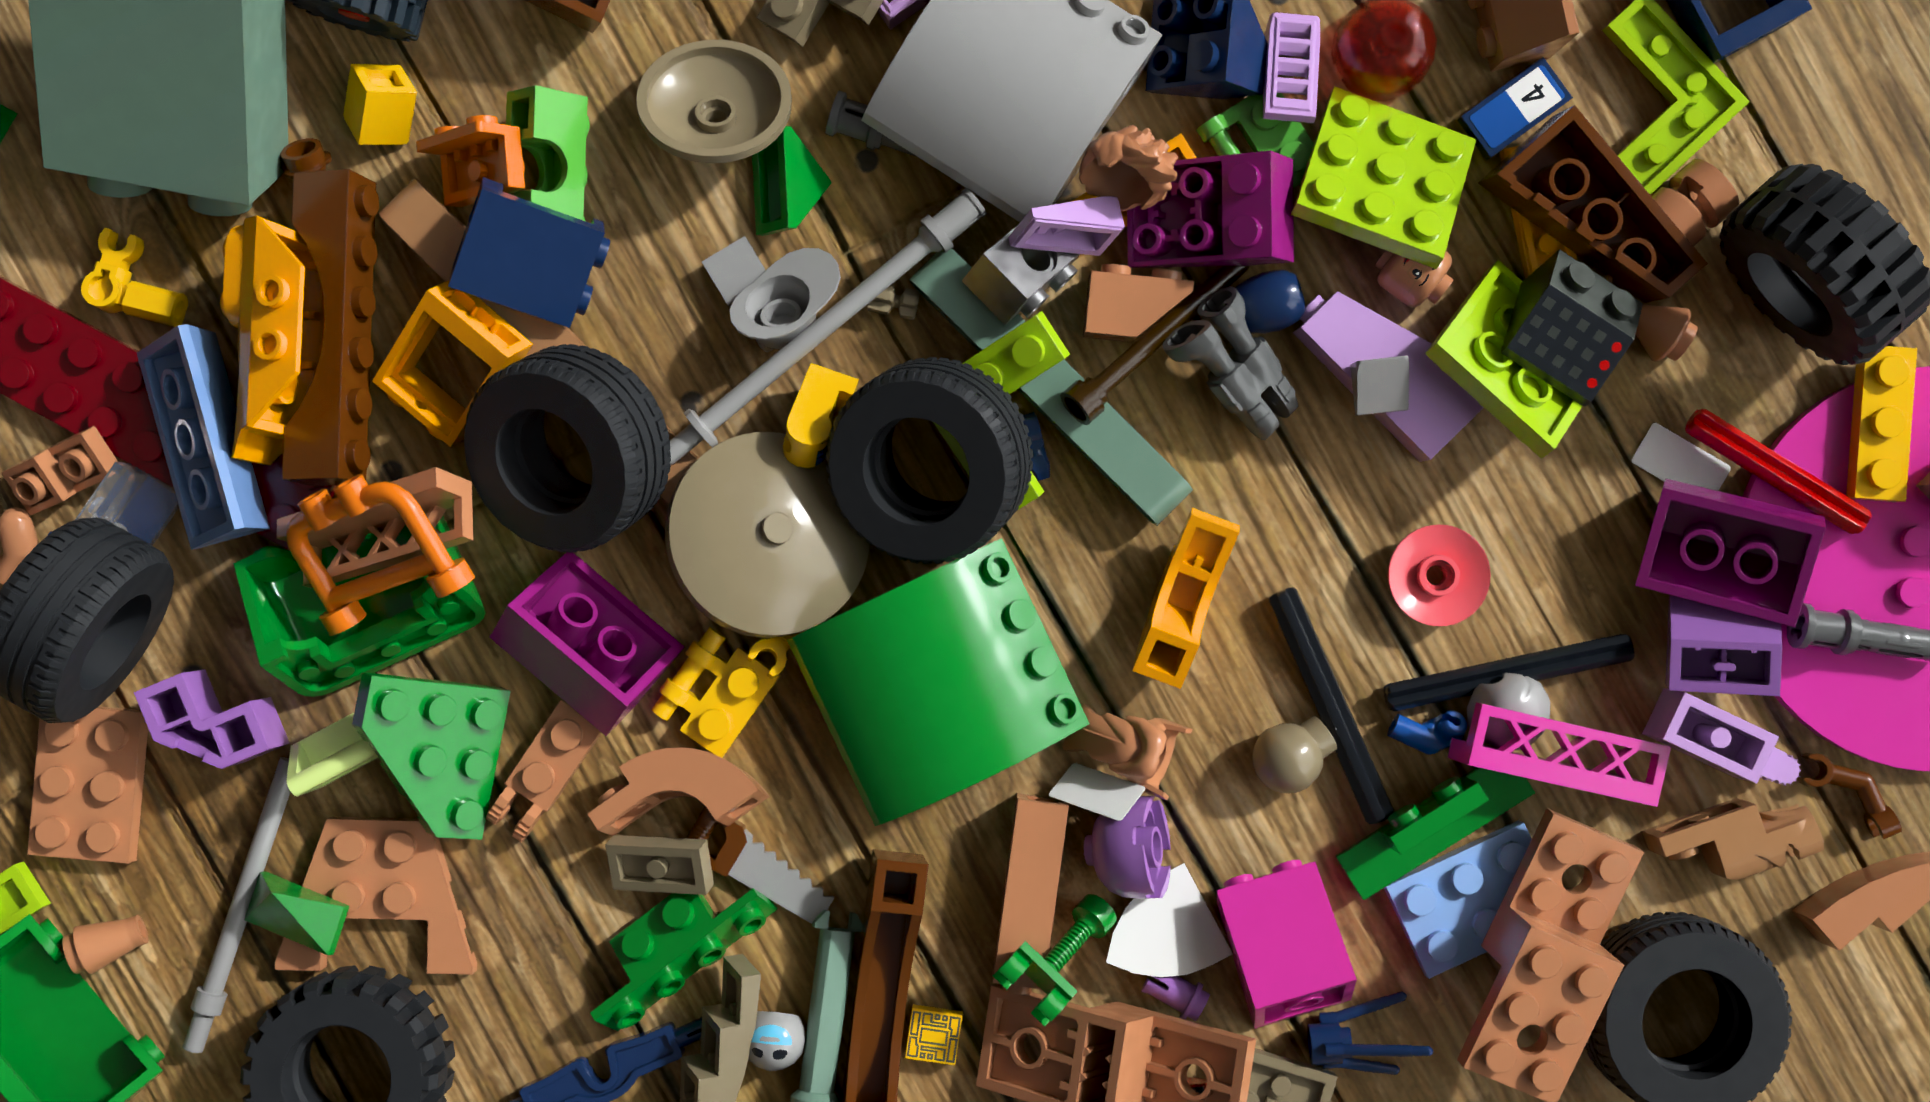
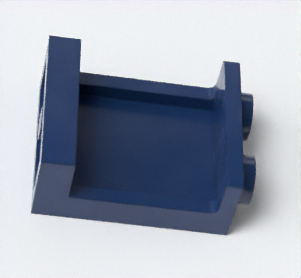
M483 177L450 271L448 287L570 328L575 313L584 315L587 310L593 286L586 283L592 267L601 269L610 246V239L604 237L603 221L593 218L592 222L589 223L503 192V184Z

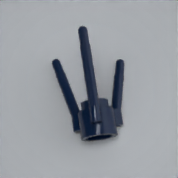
M1403 991L1337 1012L1319 1013V1024L1307 1025L1311 1065H1322L1323 1069L1344 1068L1397 1075L1400 1072V1068L1397 1065L1352 1057H1428L1433 1054V1049L1430 1046L1352 1044L1350 1027H1340L1339 1023L1405 1001L1407 994Z

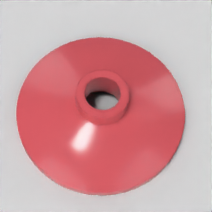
M1429 525L1411 532L1400 541L1390 558L1387 577L1389 590L1395 603L1408 617L1425 625L1449 626L1467 619L1482 605L1489 590L1491 573L1487 555L1474 537L1457 527ZM1434 565L1438 566L1443 573L1442 580L1436 585L1429 583L1426 577L1428 569Z

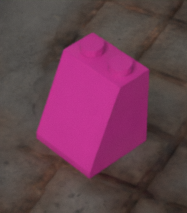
M1290 860L1272 868L1273 874L1256 879L1253 878L1252 874L1239 875L1223 883L1224 888L1217 890V905L1229 946L1233 953L1232 956L1254 1029L1351 1001L1357 979L1315 861L1302 865L1301 860Z

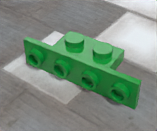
M1476 767L1460 778L1458 776L1449 778L1431 791L1432 796L1417 805L1412 803L1395 811L1389 816L1387 824L1335 857L1364 901L1535 794L1527 778Z
M752 888L716 916L704 895L671 893L609 941L631 982L590 1012L594 1021L616 1031L633 1026L643 1018L645 1011L661 998L677 993L684 986L685 980L700 968L710 966L719 961L724 956L726 949L742 936L758 931L765 924L766 918L778 910L775 903Z

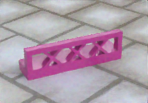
M1476 702L1467 741L1452 738L1447 758L1470 766L1658 807L1671 747ZM1490 716L1504 719L1514 738L1499 748L1483 745ZM1518 723L1531 726L1522 731ZM1545 729L1552 731L1561 748L1544 759L1537 757L1528 741ZM1566 734L1575 735L1578 737L1570 742ZM1597 740L1608 759L1593 769L1585 768L1576 751L1590 741ZM1612 744L1623 746L1624 748L1616 752ZM1520 747L1524 754L1513 751ZM1640 750L1652 753L1645 782L1631 778L1623 764L1625 760ZM1567 758L1570 764L1562 763L1561 761ZM1614 768V770L1616 771L1617 775H1616V774L1607 773V772H1609L1610 770H1612V769Z

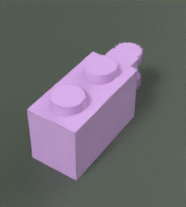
M1663 688L1642 733L1732 777L1756 784L1762 778L1786 785L1792 784L1793 781H1796L1797 777H1800L1799 772L1801 770L1799 766L1801 764L1797 763L1798 759H1794L1793 756L1787 755L1786 752L1775 748L1779 736L1686 692L1669 691Z

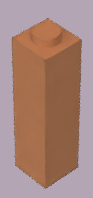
M1020 793L1016 795L993 975L1025 941L1043 958L1049 953L1069 810L1068 803L1064 801ZM1025 973L1007 990L1002 986L1003 991L1018 995L1031 994L1032 988L1041 989ZM993 977V983L1000 984V983Z

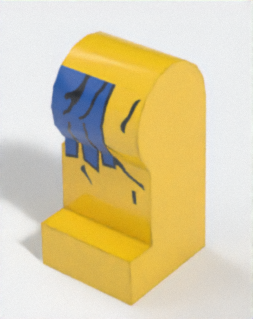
M810 363L787 420L783 453L790 463L803 468L815 467L822 463L828 449L827 440L830 439L829 433L832 428L833 418L839 415V410L845 405L849 397L857 391L859 379Z

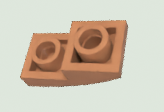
M92 426L1 472V474L11 487L16 498L31 516L65 501L79 491L111 478L123 470V468L96 427Z

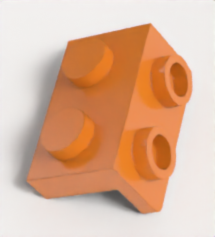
M471 116L466 118V125L438 127L434 129L435 135L416 141L418 153L440 155L444 206L464 207L474 204L483 177L503 184V192L505 193L525 189V165L522 157L520 127L498 124L496 116Z

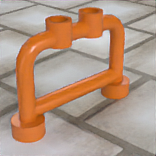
M358 474L336 486L333 491L337 498L332 499L327 489L324 488L301 500L297 505L302 512L290 520L286 531L287 545L292 556L326 608V611L319 616V619L330 636L351 628L366 617L367 614L358 601L360 599L427 575L429 576L426 580L437 598H442L466 586L475 578L464 557L455 560L451 558L421 506L410 492L400 485L386 481L368 485L362 474ZM386 503L391 505L402 517L423 554L336 586L311 546L308 533L311 530L316 532L324 529L344 517H355L377 504Z

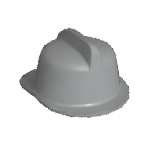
M802 248L786 254L734 298L730 308L732 325L740 334L750 339H756L759 347L765 352H770L773 349L780 350L816 320V313L835 294L841 278L839 264L830 253L819 248Z

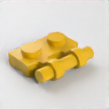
M709 627L699 642L694 640L685 652L688 658L674 678L667 677L660 687L659 692L662 695L651 710L660 718L668 721L678 706L683 707L691 714L680 731L711 753L723 758L781 675L779 674L773 679L769 678L767 675L771 668L757 658L752 662L748 661L747 656L749 652L742 647L736 649L728 662L715 653L726 637L714 628ZM708 669L717 678L701 699L692 693L690 689L703 670Z

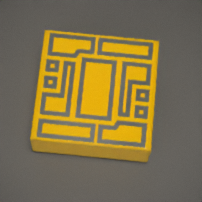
M913 1004L905 1058L955 1066L963 1011Z

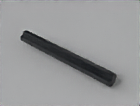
M1290 587L1280 590L1269 597L1272 610L1320 719L1330 731L1337 744L1335 753L1365 821L1368 824L1381 823L1394 813V808L1297 589Z
M1618 634L1389 683L1384 686V697L1389 710L1400 711L1470 696L1479 684H1494L1501 681L1503 673L1521 674L1540 681L1629 662L1634 659L1635 651L1631 637L1626 634Z

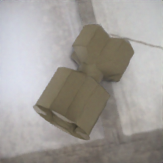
M890 285L868 304V311L889 315L894 307L899 309L900 318L913 320L918 309L920 293L918 290L906 288L903 294L899 296L895 293L894 285Z

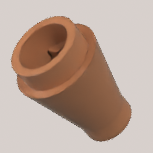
M139 915L127 919L75 926L73 933L63 937V951L69 967L75 974L85 971L89 974H94L133 949L147 944L148 932Z

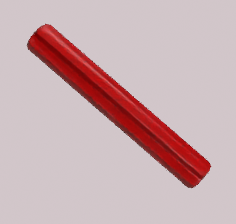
M1697 409L1687 421L1685 426L1687 434L1813 512L1825 517L1826 520L1847 533L1859 534L1869 523L1872 516L1870 510L1707 409Z

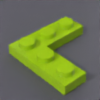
M1634 0L1602 31L1670 102V105L1617 154L1651 195L1750 101L1655 0Z
M1041 311L962 364L967 363L974 370L976 368L982 370L984 375H989L994 379L993 382L995 384L999 383L1003 386L1002 390L1005 393L1011 394L1067 358L1070 353ZM934 423L969 475L968 462L958 441L946 429ZM1031 471V481L1028 483L1029 488L1024 495L1019 509L1045 492Z

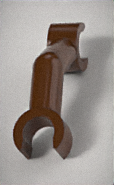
M1805 753L1800 755L1802 758L1817 762L1820 769L1818 776L1814 779L1797 777L1796 779L1801 784L1814 787L1831 784L1856 790L1866 812L1864 813L1865 824L1873 838L1881 835L1884 840L1902 832L1899 819L1894 811L1885 804L1871 774L1832 764L1830 759L1822 754Z

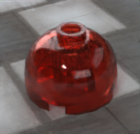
M1364 0L1346 14L1333 37L1331 56L1333 64L1336 63L1337 70L1343 77L1341 81L1348 90L1371 100L1385 102L1405 95L1424 80L1434 62L1437 38L1432 20L1423 8L1413 1Z

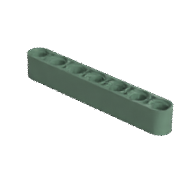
M952 248L947 253L942 250L936 252L909 281L978 352L1026 322L1017 314L1004 325L962 282L972 267ZM1062 360L1017 389L1154 525L1158 526L1193 491L1190 484L1108 402L1104 404V412L1089 425L1081 424L1067 411L1061 401V393L1076 380L1084 381L1085 379L1065 360Z

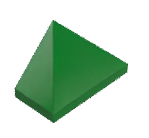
M786 126L775 141L760 152L752 155L756 235L766 236L796 229L832 183L791 126Z
M264 871L259 873L244 920L325 955H334L349 905Z

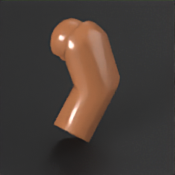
M18 507L5 510L0 517V542L3 554L0 557L1 584H5L20 562L39 543L30 515L27 511Z

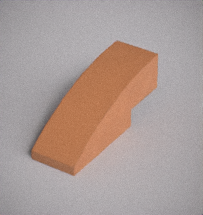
M1930 851L1907 854L1880 861L1847 874L1814 893L1793 909L1792 912L1817 941L1839 951L1870 924L1893 933L1930 901Z

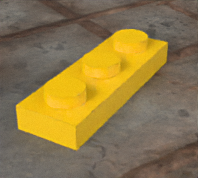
M1886 346L1870 361L1856 364L1846 496L1851 499L1906 502L1917 348Z

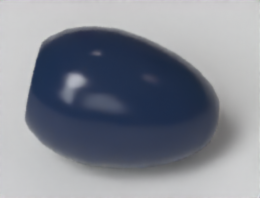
M1286 270L1261 272L1235 287L1243 297L1246 308L1245 320L1251 334L1283 330L1300 320L1306 311L1298 277L1292 272Z

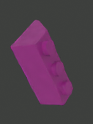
M1665 479L1635 586L1796 627L1826 529L1825 517Z
M566 552L507 605L489 637L605 736L639 703L685 648L573 552Z

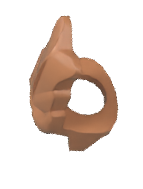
M1080 702L1090 724L1067 736L1062 746L1063 750L1069 752H1089L1092 759L1109 764V769L1127 778L1132 783L1144 786V793L1168 800L1169 796L1159 789V784L1170 763L1176 736L1179 732L1191 733L1193 729L1162 718L1146 720L1144 718L1127 716L1124 720L1110 713L1100 716L1087 704Z

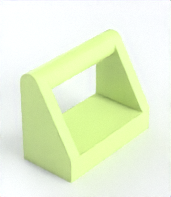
M354 713L290 746L287 785L294 796L298 797L320 789L378 758L370 744L361 738L352 725Z

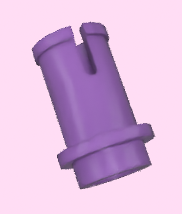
M1152 976L1166 984V988L1148 978L1146 979L1141 992L1147 993L1179 1011V1018L1181 1019L1189 1017L1196 1021L1210 996L1209 993L1202 990V983L1198 982L1196 985H1193L1179 976Z

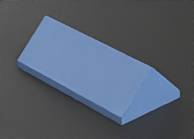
M189 324L178 325L137 352V357L190 548L193 550L270 529L252 462L231 458L237 407L216 332Z

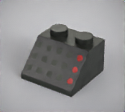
M1559 249L1521 282L1501 353L1585 407L1592 402L1634 341L1643 303L1635 299L1629 292L1618 288L1592 271L1586 264L1575 260Z

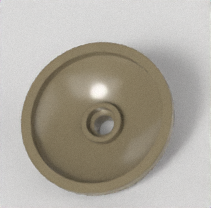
M729 40L696 41L684 44L665 53L653 62L644 73L639 83L636 97L639 120L650 139L660 148L674 156L701 163L732 162L760 152L775 141L783 132L792 109L789 80L779 64L769 55L755 47Z

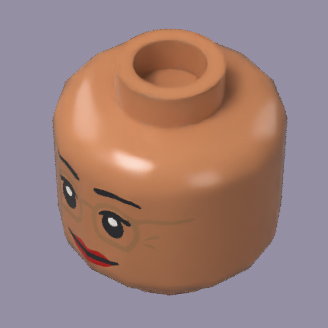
M1386 250L1374 265L1380 270L1377 276L1378 284L1410 308L1420 306L1426 299L1435 304L1454 280L1446 274L1452 264V257L1447 251L1437 269Z

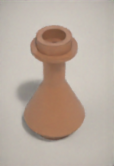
M1607 275L1604 279L1612 283L1613 277ZM1643 304L1636 337L1652 361L1657 362L1665 357L1676 361L1688 349L1698 330L1696 325L1689 322L1691 312L1688 308Z

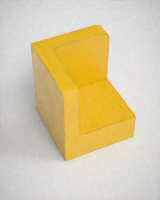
M350 65L343 115L358 145H404L409 142L417 91L401 65Z

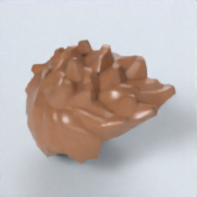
M1131 125L1117 132H1106L1090 143L1081 161L1079 180L1081 184H1085V190L1089 195L1117 197L1121 211L1130 210L1137 206H1141L1140 209L1145 210L1164 200L1167 191L1172 189L1171 182L1175 181L1177 177V172L1173 168L1178 156L1176 153L1167 152L1170 147L1163 139L1154 140L1155 138L1149 128L1138 131L1135 125Z

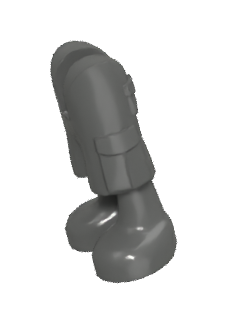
M1225 287L1208 296L1200 304L1197 313L1202 320L1188 322L1176 328L1163 342V349L1176 362L1198 360L1210 370L1206 383L1222 403L1221 405L1230 413L1235 414L1253 435L1261 440H1266L1279 427V421L1274 413L1282 418H1288L1299 407L1293 386L1290 385L1287 378L1281 372L1282 367L1279 359L1275 356L1265 338L1261 336L1258 338L1252 337L1245 320L1246 308L1243 297L1236 288ZM1218 332H1220L1233 347L1229 355L1222 344Z

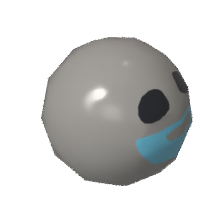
M757 1011L756 1027L751 1041L748 1060L756 1067L767 1071L783 1070L794 1064L802 1054L806 1042L805 1027L800 1017L788 1013Z

